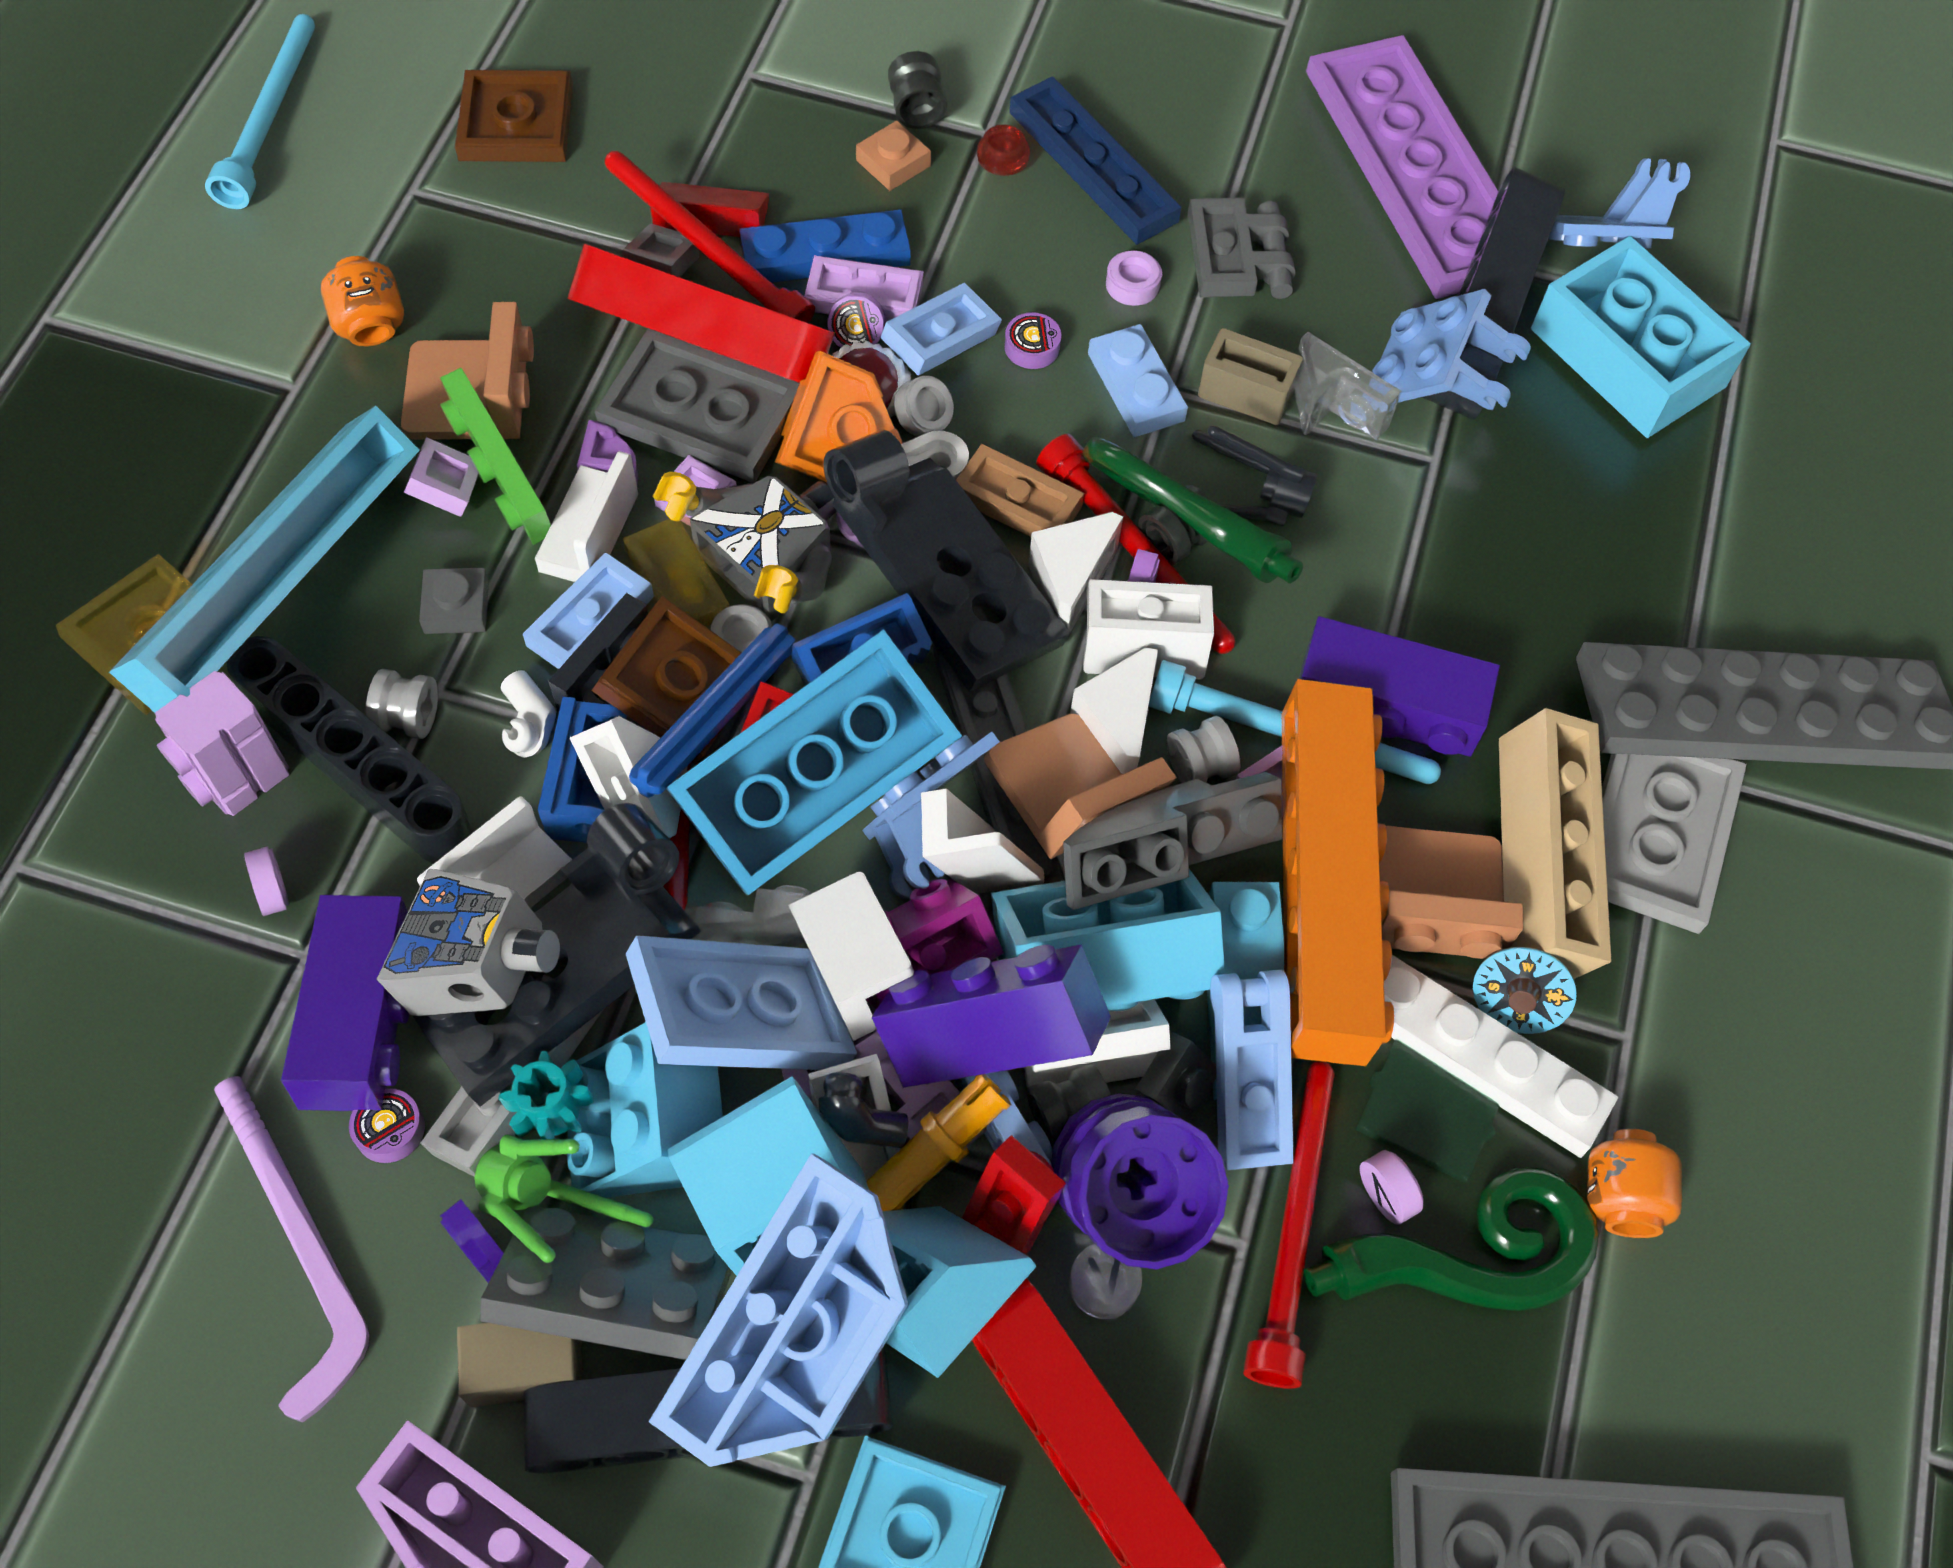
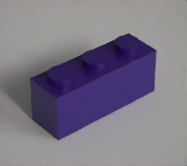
M1318 616L1307 646L1299 679L1372 688L1373 714L1380 715L1382 718L1381 737H1400L1428 745L1439 753L1462 754L1471 757L1487 728L1500 665Z
M320 895L281 1077L283 1085L298 1110H382L385 1089L387 1086H395L398 1081L400 1051L398 1045L395 1044L398 1023H406L410 1014L381 985L377 977L408 913L402 896Z
M1080 944L1055 949L1052 945H1040L1026 950L1018 957L994 962L985 957L975 958L964 962L954 970L928 974L926 970H915L911 977L889 987V992L871 1018L903 1088L1092 1056L1110 1021L1111 1015L1083 946Z

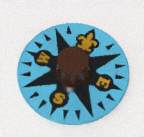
M1513 947L1492 954L1479 966L1473 982V994L1479 1009L1517 1033H1541L1559 1026L1570 1016L1576 1002L1575 981L1567 967L1554 956L1534 948Z

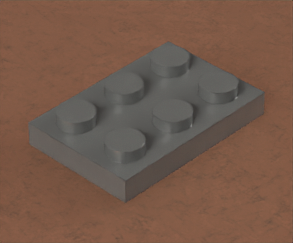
M648 328L598 405L595 415L597 422L611 426L616 433L684 458L690 455L711 468L755 483L782 437L781 432L800 383Z
M528 1207L522 1219L555 1251V1259L550 1263L542 1261L513 1235L481 1297L480 1321L686 1360L722 1302L732 1270L715 1251L710 1239L703 1235L642 1227L628 1221H614L576 1214L559 1208Z

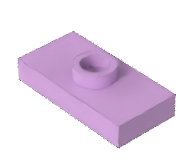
M814 255L804 297L815 305L816 313L829 314L834 304L841 297L854 292L865 293L880 303L887 322L919 306L924 271Z

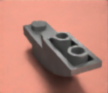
M1263 772L1213 786L1195 779L1141 796L1094 818L1076 830L1063 842L1067 906L1075 910L1189 878V865L1281 840V778L1268 772Z

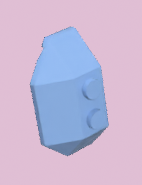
M811 1154L649 1422L709 1467L828 1439L909 1305L878 1195L817 1154Z

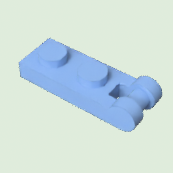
M1283 970L1260 971L1257 978L1240 980L1236 973L1213 975L1210 984L1212 1007L1215 1012L1218 1152L1223 1158L1224 1167L1226 1170L1293 1164L1290 989L1286 973ZM1260 1006L1262 1024L1244 1025L1243 1007Z

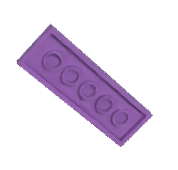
M1404 35L1310 56L1306 71L1307 75L1435 299L1458 294L1498 190Z

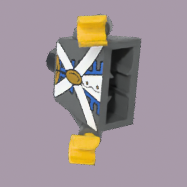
M678 472L664 473L654 492V499L669 502L665 513L672 521L682 520L685 514L692 516L690 518L695 553L752 606L762 610L769 617L770 621L777 618L780 613H786L790 604L815 600L822 595L833 560L830 546V527L826 520L837 512L832 505L835 497L828 485L818 481L801 495L797 496L777 477L767 476L753 484L712 489L695 486L694 482L684 474Z

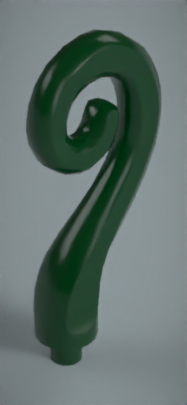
M1094 437L1085 444L1083 454L1090 464L1145 501L1155 506H1166L1205 540L1247 567L1258 580L1269 583L1279 577L1291 584L1300 576L1303 570V563L1291 556L1292 544L1286 538L1260 529L1236 513L1186 488L1112 442L1100 437Z
M1516 1168L1492 1179L1481 1192L1476 1212L1478 1228L1483 1239L1497 1253L1506 1258L1526 1260L1538 1256L1544 1247L1542 1234L1535 1229H1519L1514 1226L1509 1220L1508 1207L1513 1201L1518 1199H1530L1542 1204L1553 1215L1560 1233L1559 1248L1555 1255L1546 1263L1523 1272L1495 1271L1467 1262L1406 1236L1370 1233L1346 1238L1323 1246V1262L1304 1269V1278L1308 1289L1315 1297L1335 1290L1343 1300H1349L1390 1285L1406 1284L1486 1308L1516 1311L1540 1308L1559 1301L1570 1294L1588 1275L1596 1259L1599 1238L1596 1216L1581 1192L1560 1175L1539 1168Z

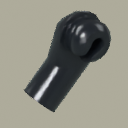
M836 1072L829 1074L823 1082L824 1096L818 1099L819 1111L838 1137L854 1143L896 1148L904 1147L908 1135V1116L906 1113L869 1109L866 1102L860 1099L863 1083L855 1074Z

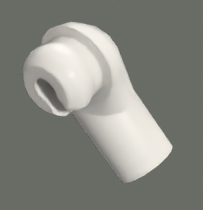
M519 670L506 677L500 687L503 694L518 712L517 717L510 721L513 726L512 729H503L502 740L505 747L521 757H529L538 754L546 747L556 719V710L528 673Z

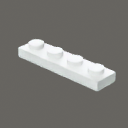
M1392 955L1389 975L1384 981V1001L1391 1002L1394 1007V1027L1391 1038L1579 1158H1582L1591 1148L1619 1097Z

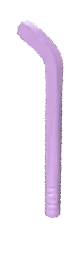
M234 1076L220 1082L214 1091L222 1107H224V1111L241 1145H243V1149L333 1330L331 1346L321 1360L285 1394L278 1405L289 1418L304 1422L327 1404L353 1376L368 1349L369 1331L268 1130L265 1129V1124L260 1119L259 1112L255 1110L256 1107L253 1101H251V1097L246 1091L241 1077Z

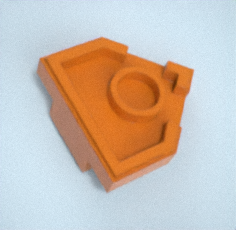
M822 351L815 352L806 379L800 381L781 432L784 439L775 463L827 483L824 473V458L828 451L879 430L889 431L903 444L898 430L894 428L884 405L883 395L875 375Z

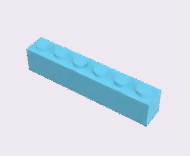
M377 406L347 423L109 673L154 712L179 695L188 697L190 695L189 688L223 666L420 450Z

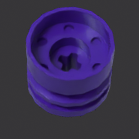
M1118 1093L1093 1100L1068 1119L1054 1143L1051 1167L1054 1173L1066 1182L1057 1202L1071 1221L1083 1233L1088 1235L1103 1252L1127 1266L1160 1269L1186 1261L1209 1243L1224 1217L1229 1185L1222 1156L1204 1132L1147 1097ZM1130 1159L1138 1163L1137 1170L1128 1171ZM1128 1171L1125 1177L1126 1183L1123 1184L1117 1179V1173Z

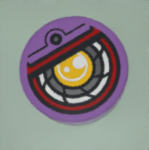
M860 292L849 293L841 297L830 310L827 323L828 330L835 333L833 341L840 348L843 345L851 346L854 342L864 343L865 341H869L874 345L880 340L886 324V316L880 303L872 296Z
M1032 312L1018 315L1009 322L1005 332V352L1013 363L1027 369H1040L1052 364L1057 359L1060 352L1061 330L1052 318L1041 313Z
M385 1089L382 1110H353L349 1120V1133L355 1145L365 1157L379 1163L396 1162L410 1155L420 1144L425 1131L424 1117L416 1102L407 1093L397 1089Z

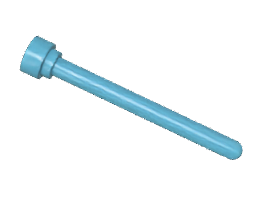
M299 14L295 17L231 157L216 162L205 182V189L208 195L224 207L243 209L249 204L254 193L256 180L252 166L315 29L314 20L307 14Z
M1162 660L1148 707L1171 714L1173 708L1185 712L1188 706L1282 737L1281 710L1195 683L1196 676L1185 673V666ZM1382 743L1379 744L1375 752L1376 768H1381L1425 784L1436 782L1441 775L1439 764L1432 759Z

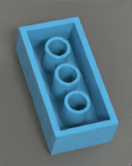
M883 629L667 786V791L743 893L749 895L961 738L962 735Z

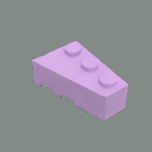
M408 1420L356 1487L406 1568H604L592 1555Z

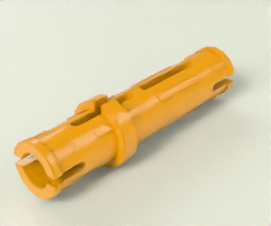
M986 1074L976 1075L975 1079L938 1114L930 1111L920 1120L923 1128L866 1181L868 1189L878 1195L882 1211L899 1210L948 1162L955 1160L959 1163L969 1153L966 1145L1001 1112L1007 1110L1012 1105L1006 1095L999 1094L1002 1090Z

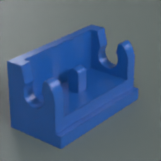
M572 697L562 698L538 806V813L545 833L551 839L587 843V836L591 825L605 811L570 737L615 717L627 718V715L610 704L576 701V698Z

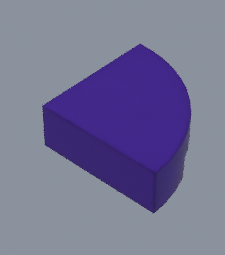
M460 1199L440 1215L443 1219L440 1223L489 1283L504 1253Z

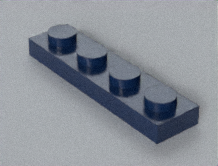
M1053 76L1010 97L1009 113L1136 245L1179 223L1181 206Z

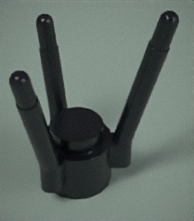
M1215 425L1208 428V434L1201 430L1193 432L1192 437L1195 441L1267 475L1259 498L1270 501L1269 507L1219 505L1244 519L1266 520L1284 526L1288 514L1302 519L1316 483L1317 473L1287 463Z

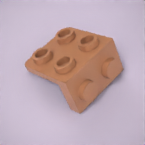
M493 302L489 340H422L412 344L409 353L401 417V427L407 438L471 439L468 432L460 436L456 435L440 406L441 403L449 400L440 377L462 367L503 439H520L522 408H528L530 402L526 362L533 361L534 341L531 326H522L517 302Z
M1068 714L999 742L984 757L986 766L1050 859L1063 854V842L1076 830L1094 818L1136 798L1167 788L1177 778L1163 757L1122 774L1085 722L1077 714Z
M1386 826V849L1383 859L1379 863L1380 881H1386L1389 886V904L1386 916L1381 921L1382 940H1388L1391 944V949L1484 959L1512 946L1523 930V904L1504 902L1502 845L1496 838L1483 835Z

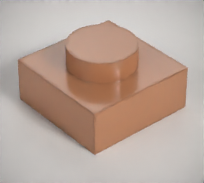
M896 120L856 144V161L891 191L929 168L931 165V151Z

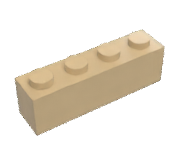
M1545 708L1499 738L1504 902L1523 904V930L1510 948L1528 947L1544 951L1561 961L1570 971L1573 979L1611 962L1599 729L1597 723Z

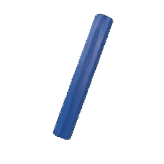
M774 624L772 628H765L632 767L629 780L638 788L639 794L647 798L653 797L655 794H662L667 789V786L680 775L758 690L760 682L765 683L791 655L793 651L792 646L796 643V640L788 634L787 627L782 624Z

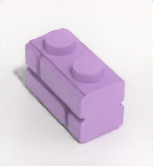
M213 671L189 688L190 695L188 697L179 695L155 712V721L167 737L158 743L157 747L180 774L177 777L202 807L213 800L225 814L234 816L258 799L256 792L259 790L267 792L288 777L289 766L255 706L223 672Z

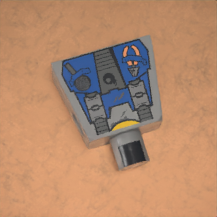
M428 869L377 980L410 1015L423 1016L504 1009L513 1003L526 971L550 972L553 970L560 953L559 939L555 932L542 930V922L519 893L510 887L438 869Z

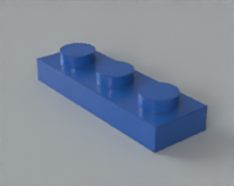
M901 210L739 229L743 258L770 282L809 278L814 255L891 267L910 266L911 250Z

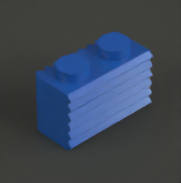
M909 594L901 595L794 643L791 657L804 686L815 680L883 629L911 667L914 662L922 664L930 650L932 641Z

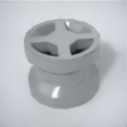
M378 670L369 687L366 701V716L384 732L397 728L403 729L409 737L425 738L432 728L437 710L438 687L436 680L431 676L425 675L415 676L411 680L404 679L395 670Z
M1218 716L1202 721L1199 729L1192 732L1182 728L1169 733L1167 736L1169 758L1174 772L1181 783L1195 779L1207 782L1208 778L1215 775L1225 779L1238 774L1240 771V755L1234 736L1228 725Z

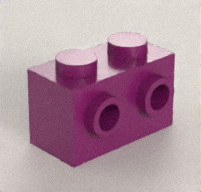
M944 879L930 881L927 888H916L910 894V901L889 912L884 911L914 971L926 970L928 974L954 970L964 962L975 958L985 957L991 961L1004 954L980 896L952 879L947 881ZM889 988L865 1000L877 1009L889 992Z

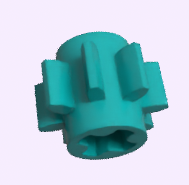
M542 1051L539 1061L530 1063L525 1067L516 1064L511 1067L515 1075L512 1090L500 1093L499 1100L506 1110L517 1112L509 1123L517 1136L521 1138L527 1135L533 1128L538 1131L541 1139H555V1135L564 1133L569 1129L577 1133L583 1130L577 1120L580 1114V1106L593 1104L594 1097L588 1087L576 1085L581 1080L583 1072L574 1059L566 1062L560 1069L554 1064L548 1052ZM557 1090V1092L548 1094L550 1091ZM543 1103H546L545 1106H541V1107H537V1106H536V1105H541V1104H543Z

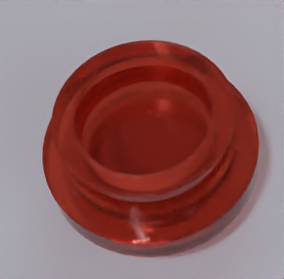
M993 126L985 132L983 138L978 143V162L982 168L992 174L1001 176L1013 175L1022 171L1029 162V144L1025 140L1024 134L1014 126Z

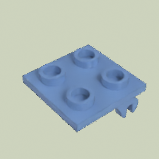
M1642 159L1637 165L1633 176L1603 217L1557 215L1548 239L1563 241L1565 245L1593 247L1597 246L1598 236H1600V241L1618 243L1631 236L1643 248H1651L1653 238L1673 239L1674 227L1666 225L1677 193L1685 189L1689 183L1690 169L1688 165L1684 162H1678L1675 179L1670 182L1671 167L1666 159L1658 160V166L1652 178L1649 174L1651 159Z
M1485 289L1401 312L1400 316L1393 323L1391 328L1392 335L1380 361L1372 370L1371 382L1361 403L1368 409L1452 391L1489 410L1494 409L1496 402L1502 407H1506L1511 397L1509 389L1499 382L1488 380L1460 359L1462 351L1467 342L1497 356L1505 362L1513 363L1516 354L1522 360H1526L1531 346L1522 336L1508 333L1484 315L1492 296Z
M990 732L975 744L972 743L967 735L963 736L936 756L935 760L920 771L926 779L925 781L915 771L870 807L877 817L862 831L869 840L876 837L891 869L889 875L890 888L900 898L910 899V894L913 892L905 882L904 877L915 888L925 889L929 886V873L925 864L935 877L940 878L944 875L943 871L923 857L921 793L939 790L997 745L1000 741L993 732Z

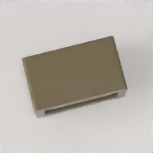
M1222 328L1204 362L1198 396L1265 422L1278 425L1294 393L1303 357Z
M492 1323L457 1327L458 1394L469 1407L524 1401L523 1393L529 1388L551 1383L584 1380L582 1340Z

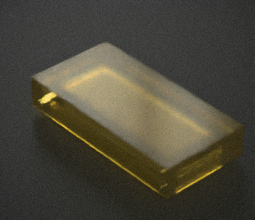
M669 518L623 538L625 551L637 572L652 584L653 600L655 603L658 602L661 596H664L704 626L712 624L718 613L730 607L681 521H672Z

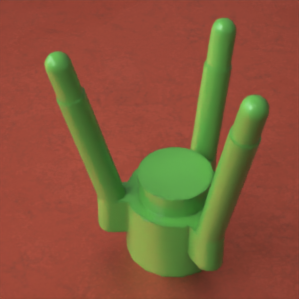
M507 1134L501 1138L500 1145L490 1148L481 1157L476 1167L475 1186L480 1196H482L479 1202V1210L499 1219L542 1261L546 1263L552 1262L556 1256L555 1251L514 1210H524L528 1207L536 1206L544 1200L546 1195L642 1227L652 1225L654 1219L650 1213L551 1180L549 1170L538 1156L574 1154L580 1148L577 1140H523Z

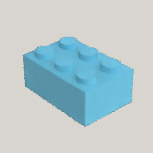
M1628 236L1550 283L1531 327L1534 333L1646 438H1649L1725 389L1751 345L1750 342L1631 236Z
M1190 869L1189 878L1075 910L1067 906L1065 881L991 893L995 933L1004 954L998 956V961L1018 957L1026 950L1040 945H1052L1055 949L1082 944L1109 1011L1128 1010L1135 1007L1140 1001L1163 997L1178 1000L1196 998L1202 995L1205 990H1210L1213 975L1225 974L1221 911Z

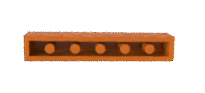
M1297 679L1281 713L1284 972L1288 978L1290 989L1291 1058L1367 1066L1382 1043L1390 1041L1394 1027L1393 1004L1384 1001V981L1389 975L1392 949L1388 940H1382L1381 924L1388 909L1389 886L1386 881H1380L1379 863L1382 861L1386 849L1387 831L1385 824L1377 822V806L1381 802L1384 791V771L1381 768H1375V752L1379 747L1382 735V718L1380 715L1373 714L1372 688Z

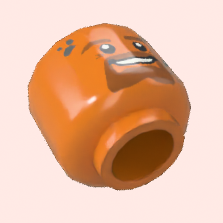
M350 256L337 262L335 268L330 270L323 278L321 295L330 326L338 336L350 340L352 344L357 346H374L392 338L395 330L403 322L404 307L396 279L389 267L377 261H369L363 256Z
M1640 1129L1618 1130L1614 1132L1613 1140L1605 1141L1595 1146L1588 1158L1587 1201L1596 1218L1605 1222V1229L1615 1235L1630 1238H1651L1661 1235L1663 1227L1675 1222L1682 1210V1163L1679 1156L1673 1149L1657 1143L1655 1134Z

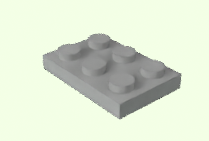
M1611 753L1602 785L1608 902L1700 934L1709 923L1747 764L1733 759Z

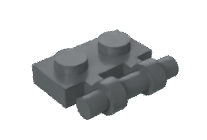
M1244 198L1190 199L1188 219L1200 297L1254 296L1257 279H1263L1270 285L1271 295L1276 299H1284L1292 294L1291 280L1295 276V266L1292 255L1286 252L1285 242L1289 238L1287 220L1284 216L1280 215L1277 203L1273 201L1264 202L1258 207V214H1247ZM1257 241L1260 246L1264 247V251H1253L1251 242Z

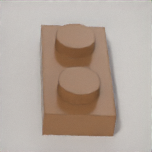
M983 444L980 445L956 479L981 513L1030 537L1032 532L1071 523L1083 505V492Z

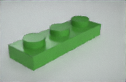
M462 367L440 377L449 397V400L441 403L440 406L456 435L460 436L468 432L476 447L467 452L483 482L486 483L495 478L502 490L503 495L495 498V501L509 527L513 531L522 526L533 545L544 540L551 526L546 511Z

